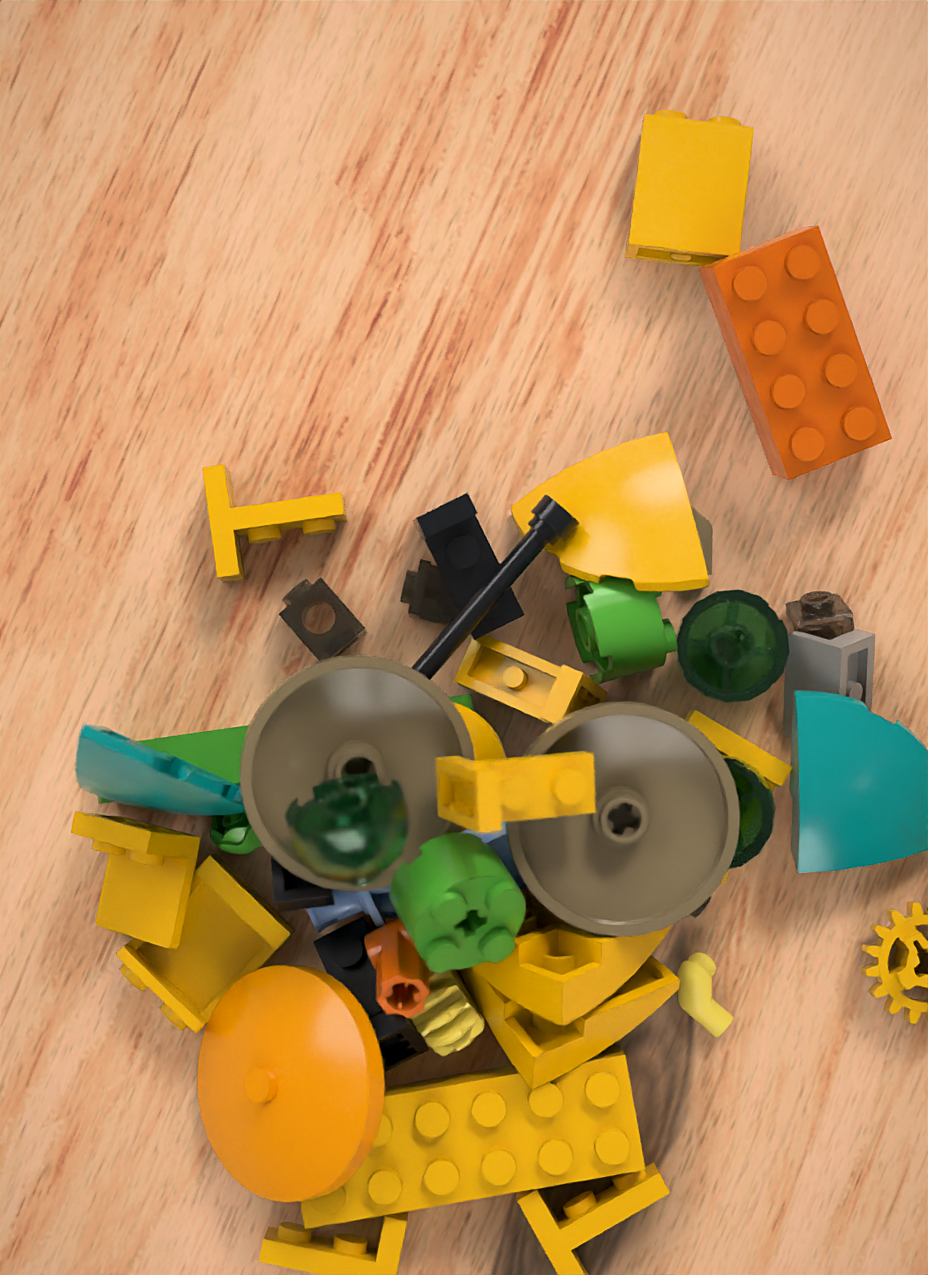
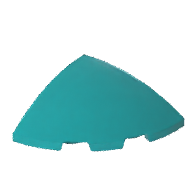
M794 690L790 766L793 768L790 771L789 791L793 800L791 853L797 872L836 871L870 866L905 858L928 850V750L922 741L897 719L894 723H891L883 717L868 711L866 705L860 700L827 692Z
M90 724L83 725L78 738L75 763L76 780L80 788L116 803L153 812L189 816L232 815L246 812L240 786L167 752L156 751L107 727Z

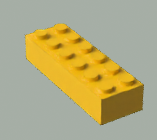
M621 1046L606 1048L568 1073L531 1090L514 1065L384 1087L381 1123L374 1144L364 1163L337 1190L321 1197L302 1200L300 1204L304 1229L646 1170L626 1055Z

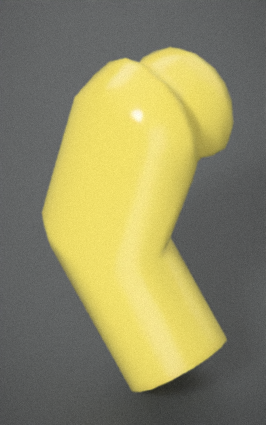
M696 952L691 954L687 961L682 962L677 971V977L681 980L680 988L677 990V999L684 1011L717 1038L729 1027L734 1017L712 998L711 977L716 973L714 960L705 953Z

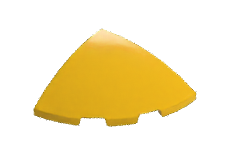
M668 432L631 440L598 452L565 468L535 487L510 507L515 526L522 538L531 529L528 522L534 515L530 511L545 494L555 500L580 523L565 541L560 538L554 546L548 543L544 547L546 551L559 558L564 572L579 579L599 583L600 579L606 575L627 578L633 581L638 591L666 592L709 587V577L694 516Z
M532 897L529 907L525 909L523 923L513 938L515 940L513 952L502 961L496 963L485 961L472 966V968L508 998L534 1014L564 1026L588 1013L618 990L636 973L658 947L672 925L643 935H601L585 931L567 923L549 911L536 897Z
M650 955L636 973L610 997L588 1013L561 1026L534 1014L508 998L481 977L472 967L459 969L492 1033L531 1090L568 1073L624 1037L667 1001L680 988L681 981L670 969Z

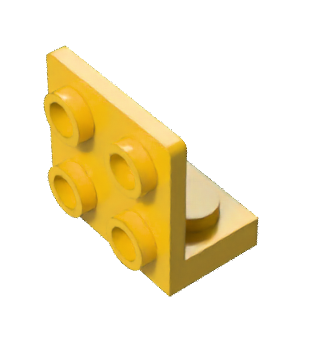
M75 811L70 833L93 839L91 849L109 853L96 915V925L164 948H178L201 837L128 817Z

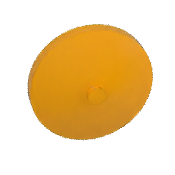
M270 966L258 969L242 977L223 995L205 1028L197 1068L199 1107L211 1146L225 1169L243 1187L260 1197L277 1202H295L327 1195L344 1185L358 1171L371 1151L381 1123L385 1093L384 1070L379 1043L372 1024L361 1004L341 982L324 971L309 966Z

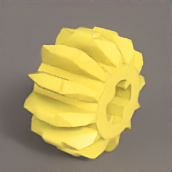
M429 968L430 994L425 998V1010L410 1017V1019L415 1024L417 1031L424 1037L427 1045L432 1047L436 1053L446 1056L455 1050L458 1052L471 1044L474 1038L484 1030L485 1020L471 992L456 970L437 973Z

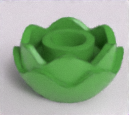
M246 812L213 816L212 830L209 831L210 838L220 850L242 855L250 853L262 845L250 824Z

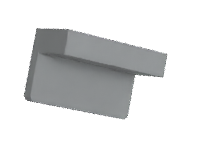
M855 629L831 640L800 631L787 634L783 734L785 737L792 739L794 690L820 691L854 698L862 701L868 708V711L871 712L875 634Z

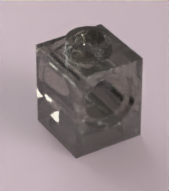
M319 578L314 584H311L308 579L303 580L282 599L287 607L279 613L280 617L319 661L341 656L367 633L366 628L322 578ZM315 605H328L335 612V622L332 628L322 634L308 631L305 624L307 612Z

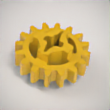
M908 901L906 916H903L896 909L890 908L886 910L891 924L883 927L873 923L870 926L878 940L876 945L862 944L861 950L873 956V963L861 967V973L877 978V982L868 990L871 996L875 998L885 995L889 996L885 1002L884 1010L894 1015L905 1006L904 1020L916 1024L921 1012H924L928 1021V999H912L902 994L901 991L904 989L909 990L918 985L922 986L928 993V975L913 969L920 963L917 956L918 950L928 953V939H925L923 934L917 931L915 927L928 925V907L926 913L923 914V909L919 902ZM895 942L897 945L895 960L893 964L888 966L889 952Z

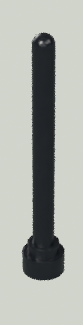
M545 494L530 511L534 515L528 522L531 529L411 668L431 680L548 543L554 546L560 538L565 541L580 523L555 500Z

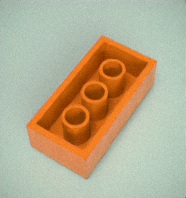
M819 225L800 227L698 268L772 475L791 480L892 439Z

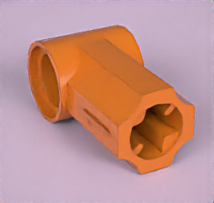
M397 918L366 934L364 938L365 948L372 965L376 969V1001L386 1014H400L406 1018H410L425 1010V998L430 994L429 967L419 955L401 920Z

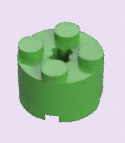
M572 575L566 577L565 590L575 587L576 601L566 603L572 634L582 662L594 661L599 671L589 675L595 683L602 684L661 667L666 662V654L677 650L674 628L668 618L662 619L656 599L661 596L662 592L638 591L631 579L608 575L601 578L599 583L582 580Z
M466 832L444 834L421 845L419 849L422 855L409 866H407L405 860L402 862L391 881L390 900L419 955L425 960L431 971L442 973L448 970L469 968L485 961L496 963L504 960L513 952L515 948V940L513 938L518 933L525 916V899L496 851L485 844L480 837Z

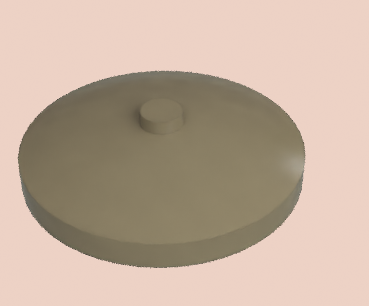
M344 655L331 657L308 665L286 678L266 697L256 711L244 737L240 754L239 784L241 797L250 824L262 845L282 866L295 875L319 886L341 891L355 892L382 889L391 886L393 876L404 860L407 866H409L422 855L419 849L421 845L435 837L460 832L462 826L438 816L435 758L460 756L475 761L474 749L469 731L456 706L434 682L407 665L378 656Z
M624 701L599 703L582 708L561 718L547 728L533 742L523 757L582 751L594 754L596 813L505 822L510 853L523 881L533 895L557 917L575 927L596 934L609 936L643 935L659 931L686 918L698 909L719 886L728 871L738 842L740 828L739 800L734 780L722 755L714 744L691 723L662 708L644 703Z

